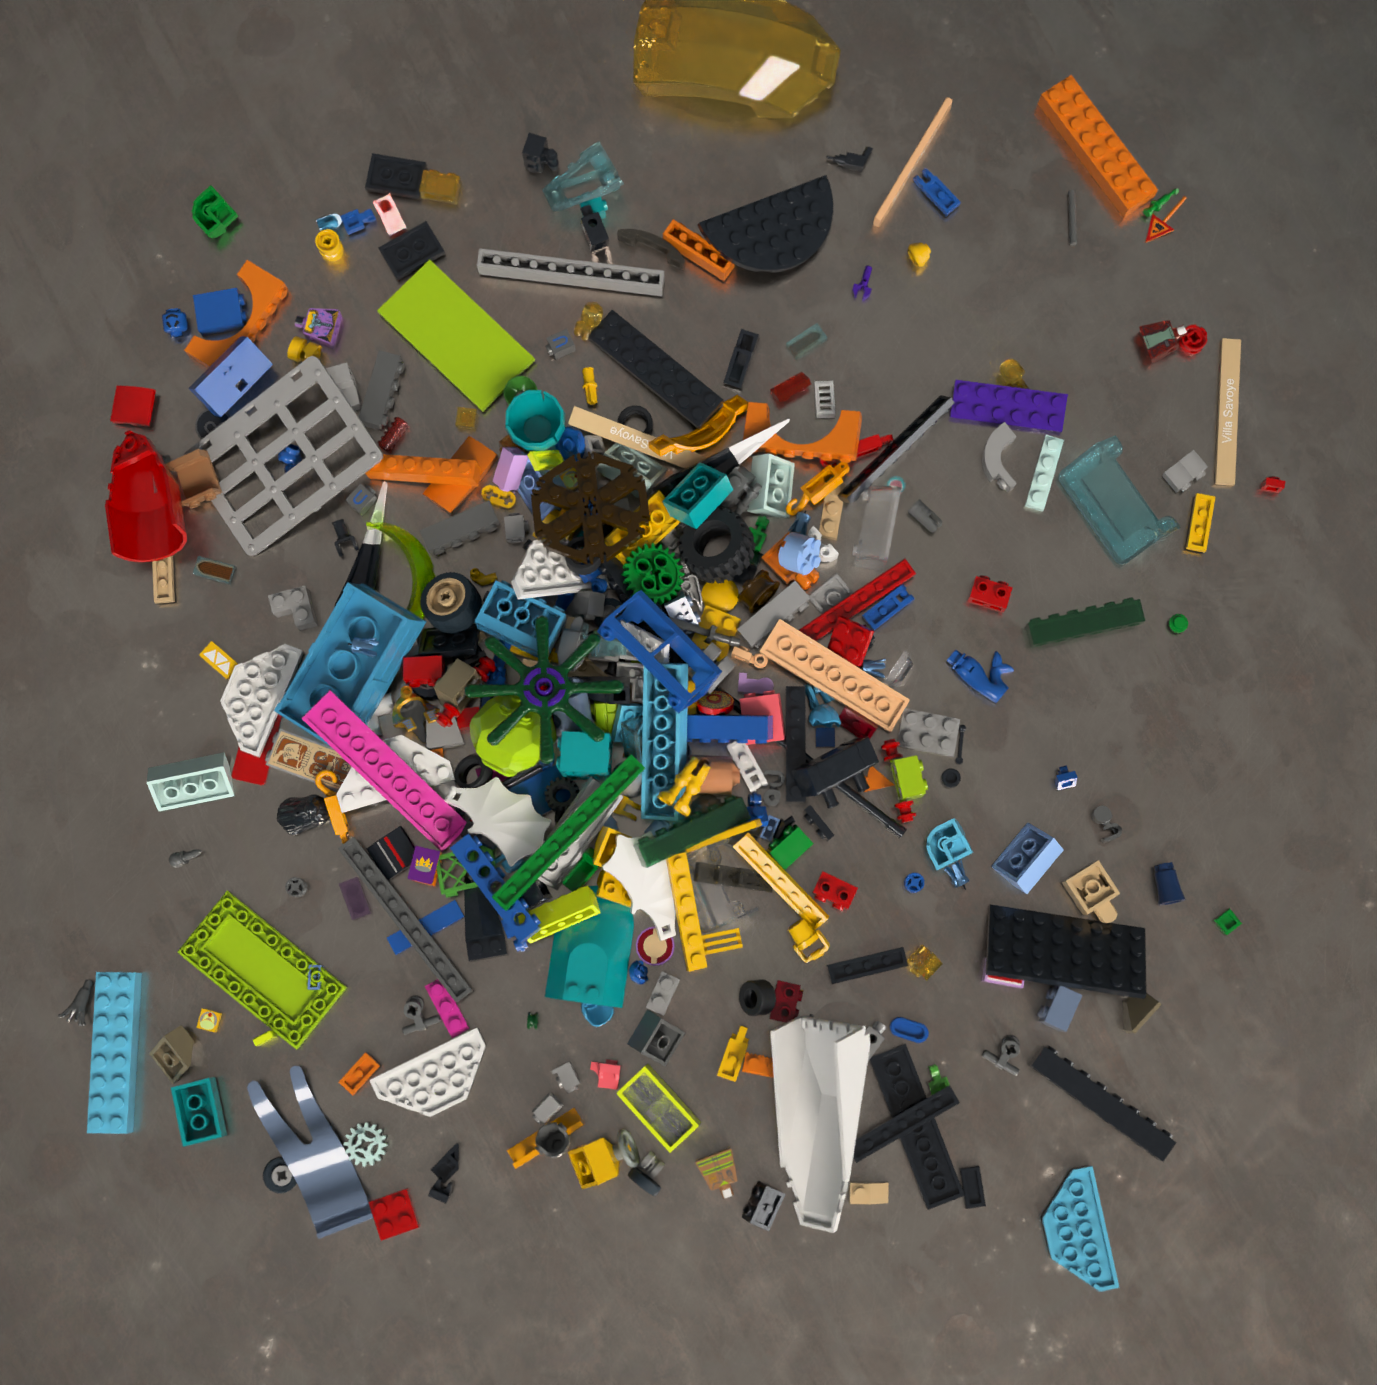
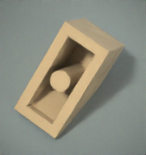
M849 1181L848 1202L850 1204L888 1203L889 1183Z

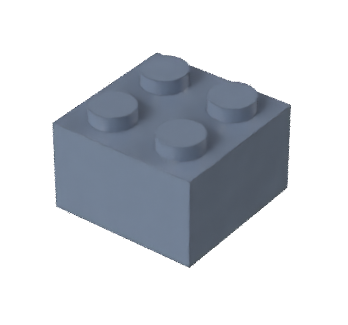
M1053 985V988L1049 987L1045 998H1047L1045 1006L1042 1005L1038 1011V1021L1058 1031L1067 1032L1082 995L1066 987Z

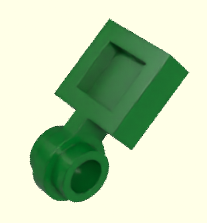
M765 515L758 517L755 524L758 527L757 529L750 527L754 536L755 551L759 553L767 537V534L761 532V530H766L770 522Z

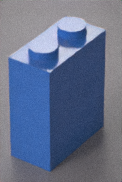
M238 288L193 295L197 328L202 337L242 330L246 322H248L247 312L243 309V305L246 304L244 294L239 292Z

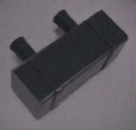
M869 737L854 738L814 760L802 764L800 767L792 770V774L803 797L818 796L822 793L827 808L830 809L839 805L832 788L853 777L858 792L869 789L870 786L863 771L878 764L879 760Z

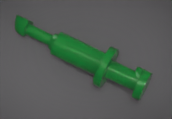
M1174 188L1169 194H1164L1158 200H1152L1150 207L1143 210L1144 215L1149 217L1153 211L1159 212L1161 206L1170 200V196L1178 194L1179 189Z

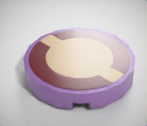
M649 927L642 931L636 942V952L640 959L646 964L653 966L666 963L672 957L675 948L672 937L662 941L659 940L655 927Z

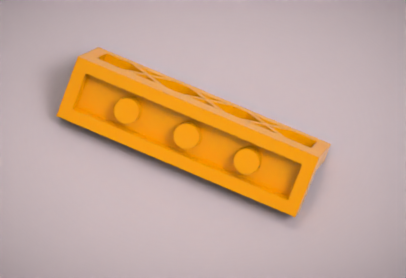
M575 1107L550 1122H556L557 1124L561 1122L567 1128L566 1132L568 1135L585 1125ZM538 1131L507 1150L514 1162L513 1166L515 1169L540 1154L535 1149L537 1146L535 1139Z

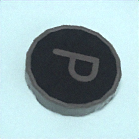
M208 409L202 411L195 422V431L198 437L202 440L228 420L230 415L225 412L222 417L214 416Z

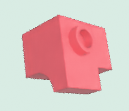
M606 1059V1063L591 1061L590 1070L595 1071L598 1075V1087L618 1090L621 1065L617 1064L618 1061Z

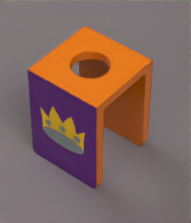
M416 846L408 879L435 886L438 878L437 865L439 857L444 853Z

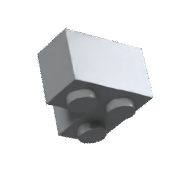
M348 363L326 368L353 410H361L362 403L355 377Z
M305 585L268 595L272 613L277 618L293 614L295 626L300 631L318 626L310 590Z

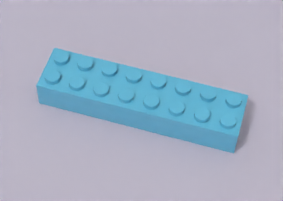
M660 663L688 691V664ZM645 666L643 671L642 765L645 767V770L642 772L641 819L680 821L685 816L674 809V805L685 792L686 786L681 789L672 806L665 804L657 796L661 791H668L674 786L676 774H679L686 765L687 708L678 714L668 702V694L670 692Z
M96 972L87 1133L127 1134L132 1133L134 1130L142 973Z

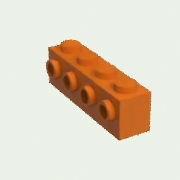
M673 219L663 232V243L722 281H725L733 270V263L722 257L712 244H709L698 233L689 230L684 224L678 223Z

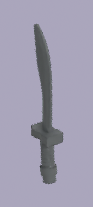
M669 617L680 629L690 630L706 636L705 643L710 644L712 640H716L731 646H739L740 644L739 638L716 633L717 627L714 625L709 629H704Z

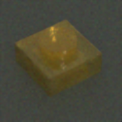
M458 407L456 427L475 429L477 409Z

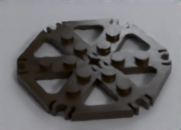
M587 452L588 457L586 459H582L580 453H578L577 461H575L574 454L538 478L539 481H536V486L541 489H532L531 502L535 536H537L538 541L546 538L542 542L543 547H546L551 552L587 565V557H589L592 565L595 557H599L601 563H604L603 555H606V561L608 562L640 540L643 534L646 533L645 529L640 526H649L650 514L645 479L643 480L642 475L634 477L638 472L633 465L593 452L594 458L592 459L591 453ZM602 463L620 470L619 476L598 489L595 469L598 464ZM567 468H574L577 473L579 492L554 484L553 478ZM637 490L639 492L641 505L639 511L633 512L613 505L632 491ZM589 500L591 501V504L593 506L592 515H590V511L588 509ZM545 502L568 511L550 523H543L541 520L540 504ZM602 523L627 531L628 535L616 544L607 546L604 543ZM583 526L585 547L582 550L567 547L559 542Z

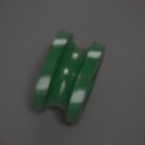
M528 1012L527 1029L533 1027L535 1030H538V1012H535V1014Z

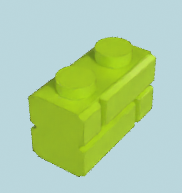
M594 700V704H590L591 715H595L594 724L602 729L604 733H610L611 736L618 704H607Z

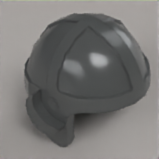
M553 1122L543 1125L537 1133L535 1139L537 1146L535 1149L540 1154L544 1153L549 1158L565 1155L570 1145V1136L566 1132L567 1128L561 1122L559 1124Z

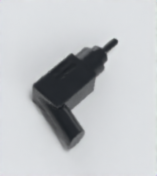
M866 147L862 155L847 152L846 155L826 156V158L832 159L838 165L844 166V168L862 172L873 148Z

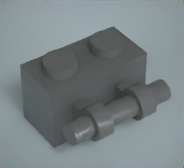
M742 465L738 466L728 476L733 491L723 500L721 505L725 508H731L736 504L737 508L734 512L741 516L743 512L747 511L753 498H757L762 486L759 483H755L752 487L751 483L756 477ZM746 491V492H747V495H746V497L742 500V499H741V496H742V495L744 494V492Z

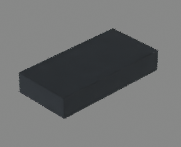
M980 1166L959 1168L962 1189L965 1194L963 1196L965 1209L986 1206Z

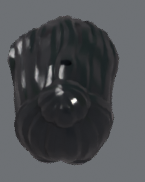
M312 794L307 797H289L284 800L277 809L276 819L287 833L298 835L306 830L324 825L330 816L324 798Z

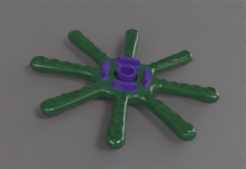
M541 615L535 619L537 664L532 667L524 665L496 637L489 636L484 642L485 646L518 672L520 680L512 685L469 684L465 687L464 692L469 698L505 695L518 696L521 700L520 706L488 734L487 741L491 745H498L527 713L535 712L540 716V761L544 764H549L554 760L551 729L552 713L556 711L565 713L593 741L600 742L605 737L604 731L569 703V697L574 693H620L624 686L620 680L575 683L568 679V672L600 643V637L595 633L589 634L561 665L553 666L548 660L549 620L546 616ZM541 686L549 687L547 691H542L539 688Z

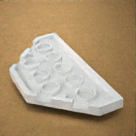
M564 538L559 542L567 546L570 541ZM546 539L533 540L530 543L511 581L517 599L576 593L578 591H593L591 582L585 584L578 574H575L568 568L565 556L551 552L546 547H543L542 542ZM573 560L576 564L582 563V562ZM600 575L598 577L604 579L606 582L608 581L605 575Z
M283 644L277 649L265 652L250 661L240 663L234 667L220 702L226 712L227 719L241 751L260 758L278 716L274 709L281 702L293 680L303 656V650Z
M403 735L383 740L430 787L455 780L449 760ZM351 767L337 792L342 813L386 800L353 767Z
M475 1028L371 1079V1085L378 1099L431 1117L468 1098L486 1044L479 1029Z

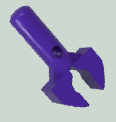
M865 266L861 282L859 284L854 283L852 293L855 299L861 288L864 291L862 301L871 294L872 288H869L867 285L872 271L871 266Z

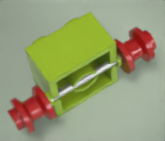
M890 739L884 741L881 749L886 750L887 756L884 758V761L892 763L891 769L900 802L894 804V807L900 811L897 820H902V823L913 821V817L917 816L915 812L911 811L910 806L914 804L912 799L923 797L926 794V790H928L926 778L923 779L921 771H924L922 760H918L917 755L903 758V754L898 753L897 750L900 742Z

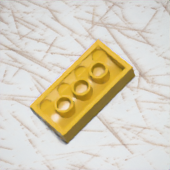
M660 491L654 492L648 498L649 526H640L645 529L646 533L643 534L640 540L615 556L622 564H628L625 559L630 557L629 554L632 551L636 552L635 549L638 546L642 549L644 544H647L648 548H650L652 543L656 545L680 523V521L670 517L662 502L665 497ZM640 505L637 509H635L633 512L639 511L640 508H641V505ZM615 527L604 537V543L607 546H612L626 537L628 532Z

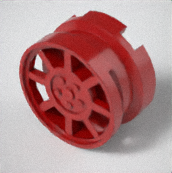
M1189 325L1185 328L1186 333L1179 336L1178 345L1186 354H1197L1207 343V332L1203 327Z

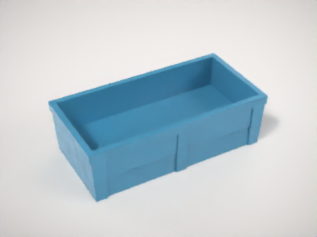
M347 582L343 589V594L316 641L309 648L308 655L284 697L274 709L276 713L327 745L329 744L301 717L324 694L331 690L367 725L403 664V658L407 657L427 622L363 583L360 585ZM354 637L360 639L377 638L370 641H378L379 644L373 645L374 648L369 649L375 651L377 656L373 658L362 653H353L352 645H348V643L352 644Z

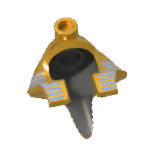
M403 686L401 688V697L398 698L393 708V726L395 728H406L408 732L412 731L420 742L425 744L426 732L423 723L426 720L428 723L435 722L437 720L435 715L440 709L417 694L412 693L410 686Z

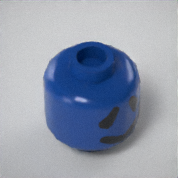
M167 309L166 313L162 315L164 332L171 333V337L182 336V332L187 331L186 313L182 312L181 309Z

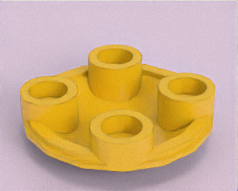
M726 579L724 583H717L716 581L714 583L706 582L702 588L701 596L704 606L707 605L726 613L732 611L738 602V588L732 580L728 581Z

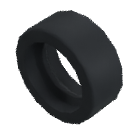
M633 405L621 411L617 423L624 425L628 416L639 414L646 421V428L643 432L651 435L653 420L647 409Z
M584 536L572 539L567 544V547L573 549L585 547ZM565 557L568 568L579 575L591 574L601 564L599 557L593 559L592 565L590 562L588 565L576 564L571 558Z
M469 755L458 763L454 774L455 782L460 788H478L492 780L493 770L482 763L480 756ZM476 765H481L479 777L474 782L467 784L466 777L470 769Z

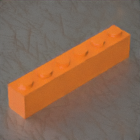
M383 454V459L365 474L369 479L479 486L481 468L475 460Z

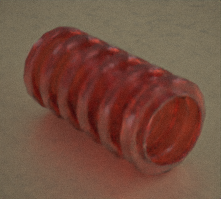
M399 417L394 418L395 421L391 422V427L388 426V431H385V435L381 436V441L378 440L377 442L379 447L387 452H392L391 448H394L396 446L395 443L399 442L398 438H401V434L406 432L405 428H409L408 424Z

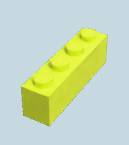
M588 885L580 887L569 894L561 895L558 899L543 903L533 910H528L531 915L535 914L540 920L539 926L541 930L527 941L531 944L601 913L593 890ZM524 914L518 916L519 924L525 921Z

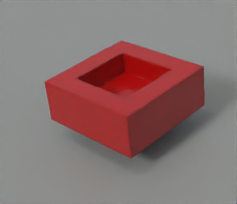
M1269 476L1262 481L1261 490L1280 493L1285 488L1286 481L1280 480L1276 476Z

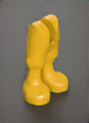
M695 756L679 774H676L674 786L668 791H661L657 796L662 802L672 806L681 789L686 786L685 792L674 805V809L686 817L691 812L689 802L692 795H696L701 791L700 787L711 768L704 764L699 769L697 776L693 775L692 771L696 769L700 761Z

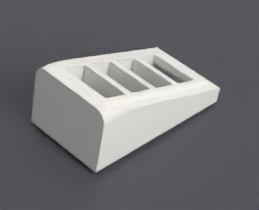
M815 381L816 419L835 418L833 381ZM819 386H829V390H819ZM830 393V396H819V394ZM820 400H830V403H820ZM820 407H830V409L820 410Z

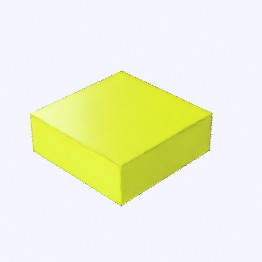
M269 1030L254 1038L253 1042L255 1046H261L276 1038L277 1035L273 1030Z

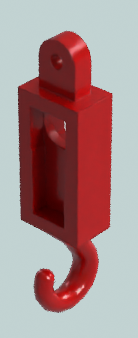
M876 434L859 440L857 458L880 451L883 445L894 441L892 434L883 437ZM819 458L820 464L824 468L828 465L834 468L837 463L828 464L825 460Z

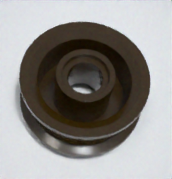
M762 569L752 580L748 579L742 587L744 589L737 597L738 602H744L749 607V612L755 613L773 597L780 586V582L773 581L769 577V572Z

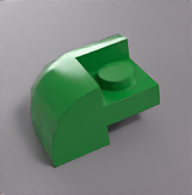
M211 185L193 202L192 218L210 238L221 236L226 232L225 228L239 217Z

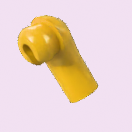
M478 568L470 570V578L480 586L498 581L495 572L485 575Z

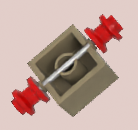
M481 657L479 659V667H471L457 658L454 663L448 666L447 672L442 678L437 680L434 687L440 705L444 707L442 713L437 712L435 715L437 718L436 722L442 727H451L453 725L452 718L459 717L464 708L473 699L466 696L464 692L465 687L469 684H481L480 680L486 682L489 679L487 676L489 671L494 672L496 670L495 662L492 659Z

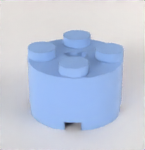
M791 532L785 537L783 541H786L784 547H780L778 557L779 564L784 569L807 575L820 565V540L796 532Z

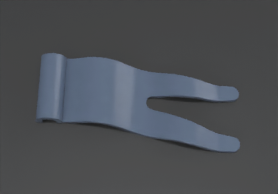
M293 1066L290 1069L292 1085L312 1136L310 1144H303L272 1106L257 1081H251L247 1085V1090L262 1124L300 1188L314 1223L317 1237L320 1239L373 1218L354 1166L315 1101L302 1068Z

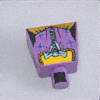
M310 308L307 317H296L295 327L303 328V334L306 339L334 349L342 315L337 309Z

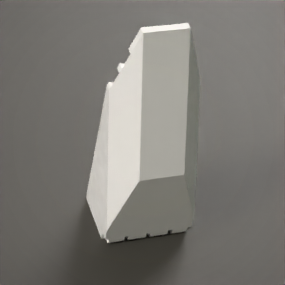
M803 1016L802 1019L801 1017H796L771 1030L780 1166L786 1168L789 1181L786 1184L787 1187H792L796 1198L793 1205L800 1225L834 1233L838 1228L850 1179L870 1049V1035L866 1033V1027L862 1025H850L849 1023L833 1022L832 1020Z

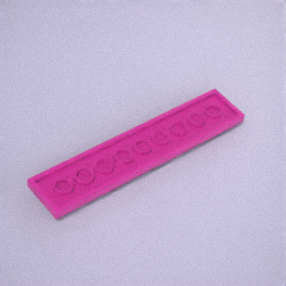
M331 690L324 694L301 717L441 852L462 833L467 821L446 803L433 788Z

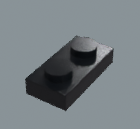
M811 805L804 809L805 815L803 817L810 825L812 823L817 828L815 832L822 840L826 839L828 842L835 836Z

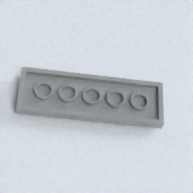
M592 776L588 779L543 844L603 782ZM622 794L538 878L539 881L556 890L559 888L565 876L572 870L623 799Z

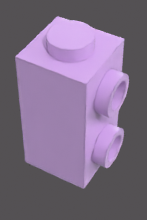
M503 447L492 482L498 485L502 491L518 490L528 455L518 447Z

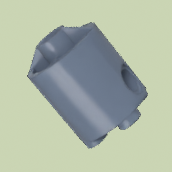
M568 677L570 681L575 683L584 682L577 677ZM574 693L570 695L569 703L592 721L588 694ZM561 711L552 713L554 725L558 729L568 732H577L581 729L565 713Z

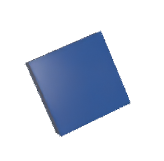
M815 728L816 748H835V728Z

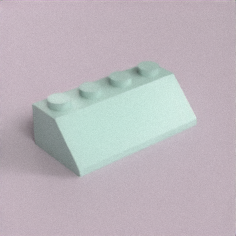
M224 752L148 768L147 785L158 812L234 796L230 766Z

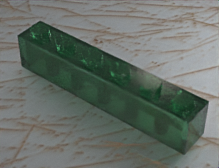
M1131 597L1122 600L1123 603L1115 604V601L1105 603L1104 607L1097 608L1096 605L1086 607L1085 611L1081 612L1075 609L1066 612L1067 615L1060 616L1059 613L1049 615L1048 619L1041 620V617L1030 619V622L1025 626L1030 648L1141 625L1146 621L1140 599L1134 600Z
M730 795L724 798L725 802L721 804H711L702 813L700 811L694 812L685 821L683 819L677 820L668 829L664 827L656 830L655 835L651 837L644 836L638 839V843L633 846L642 867L649 868L751 819L743 798Z

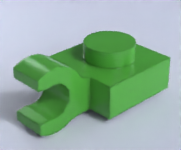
M936 1064L928 1066L933 1079L927 1082L931 1095L949 1085L948 1078L940 1076Z

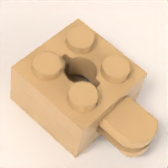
M1099 860L1091 863L1062 882L1083 916L1094 911L1102 923H1110L1116 919L1117 911L1110 900L1118 896L1120 892Z

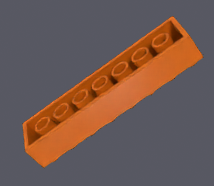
M1072 75L1041 94L1038 102L1039 107L1123 218L1155 197L1158 191L1157 187Z

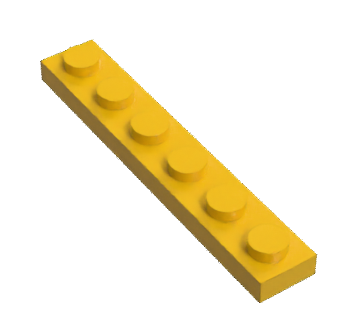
M749 833L735 843L734 849L814 930L828 920L829 915Z
M686 852L667 855L665 857L686 970L690 972L706 968V957Z

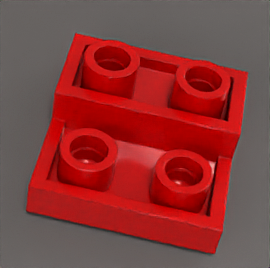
M116 385L110 422L115 424H131L133 426H150L156 390Z

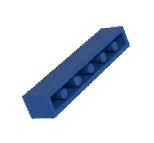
M687 715V742H692V739H699V742L707 743L711 742V739H718V743H729V739L736 740V743H748V740H755L757 744H765L767 740L773 739V715Z

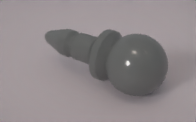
M194 849L189 852L180 851L172 853L169 857V863L175 868L181 867L183 864H187L189 859L201 854L202 850Z

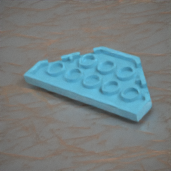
M1093 1166L1072 1169L1041 1217L1050 1258L1100 1292L1120 1288Z

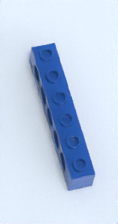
M467 834L450 847L451 851L519 942L523 944L541 930L539 926L540 920L535 914L531 915L528 912L527 908L529 906L523 898L518 899L507 911L492 898L495 894L492 889L494 883L500 882L503 886L506 883L504 880L506 875L499 866L495 868L492 864L494 859L488 851L484 853L480 848L483 844L477 836L472 837L470 834ZM473 851H477V860L470 861V853ZM489 867L490 874L482 877V868ZM523 913L525 921L522 924H517L516 916Z

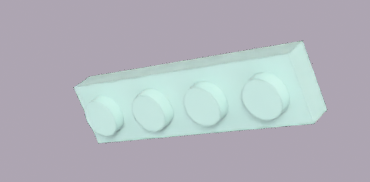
M1045 435L1025 507L1043 512L1064 442L1063 439Z

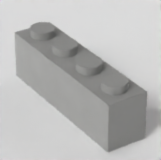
M794 581L737 629V634L751 650L754 647L758 649L765 643L764 639L770 635L778 620L781 619L787 624L791 622L798 610L802 612L809 606L810 597Z

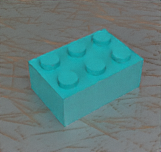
M699 462L662 502L670 517L697 529L733 491V488L726 474Z
M215 1077L171 1087L183 1147L227 1136Z

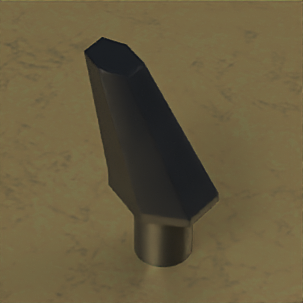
M793 816L786 820L780 819L773 840L775 838L779 839L783 835V831L789 825L796 822Z

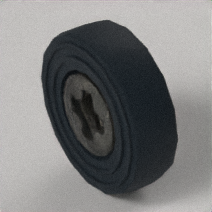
M636 1167L629 1171L628 1177L647 1193L656 1196L660 1192V1185Z

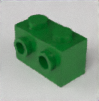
M794 824L793 826L789 825L779 839L775 838L768 845L767 851L785 870L814 843Z

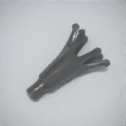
M85 980L83 987L79 989L73 1002L64 1012L58 1015L59 1018H64L71 1012L66 1020L67 1022H70L75 1014L74 1022H77L79 1015L78 1025H86L85 1007L93 981Z

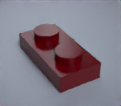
M847 705L839 715L841 726L859 738L869 737L870 739L879 727Z

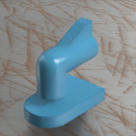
M332 213L320 217L316 221L319 230L322 231L339 227L342 219L337 213Z
M804 685L810 710L819 705L815 696L820 693L825 704L835 700L814 686Z
M503 853L494 859L495 864L505 858ZM521 858L511 867L505 859L501 865L507 873H512L519 869L525 861Z

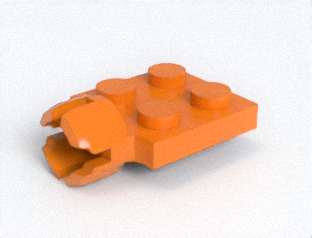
M788 532L761 558L787 585L796 581L803 590H807L812 587L810 583L815 584L819 578V573L815 569L807 575H802L784 569L779 564L780 547H784L786 541L783 540L789 534Z

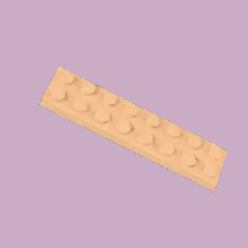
M781 619L778 620L759 653L838 702L865 716L888 733L892 731L910 699Z

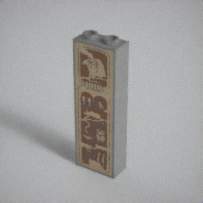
M283 729L275 733L272 741L274 745L272 750L267 752L265 758L267 766L315 783V777L318 772L326 769L335 773L337 782L333 783L329 775H324L321 778V782L328 789L336 792L340 789L352 767L332 747Z

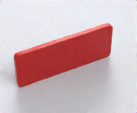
M278 714L260 758L243 752L238 748L231 775L233 779L258 785L266 783L269 766L266 765L267 761H265L267 752L272 750L274 745L272 741L275 733L279 732L282 720L281 715Z

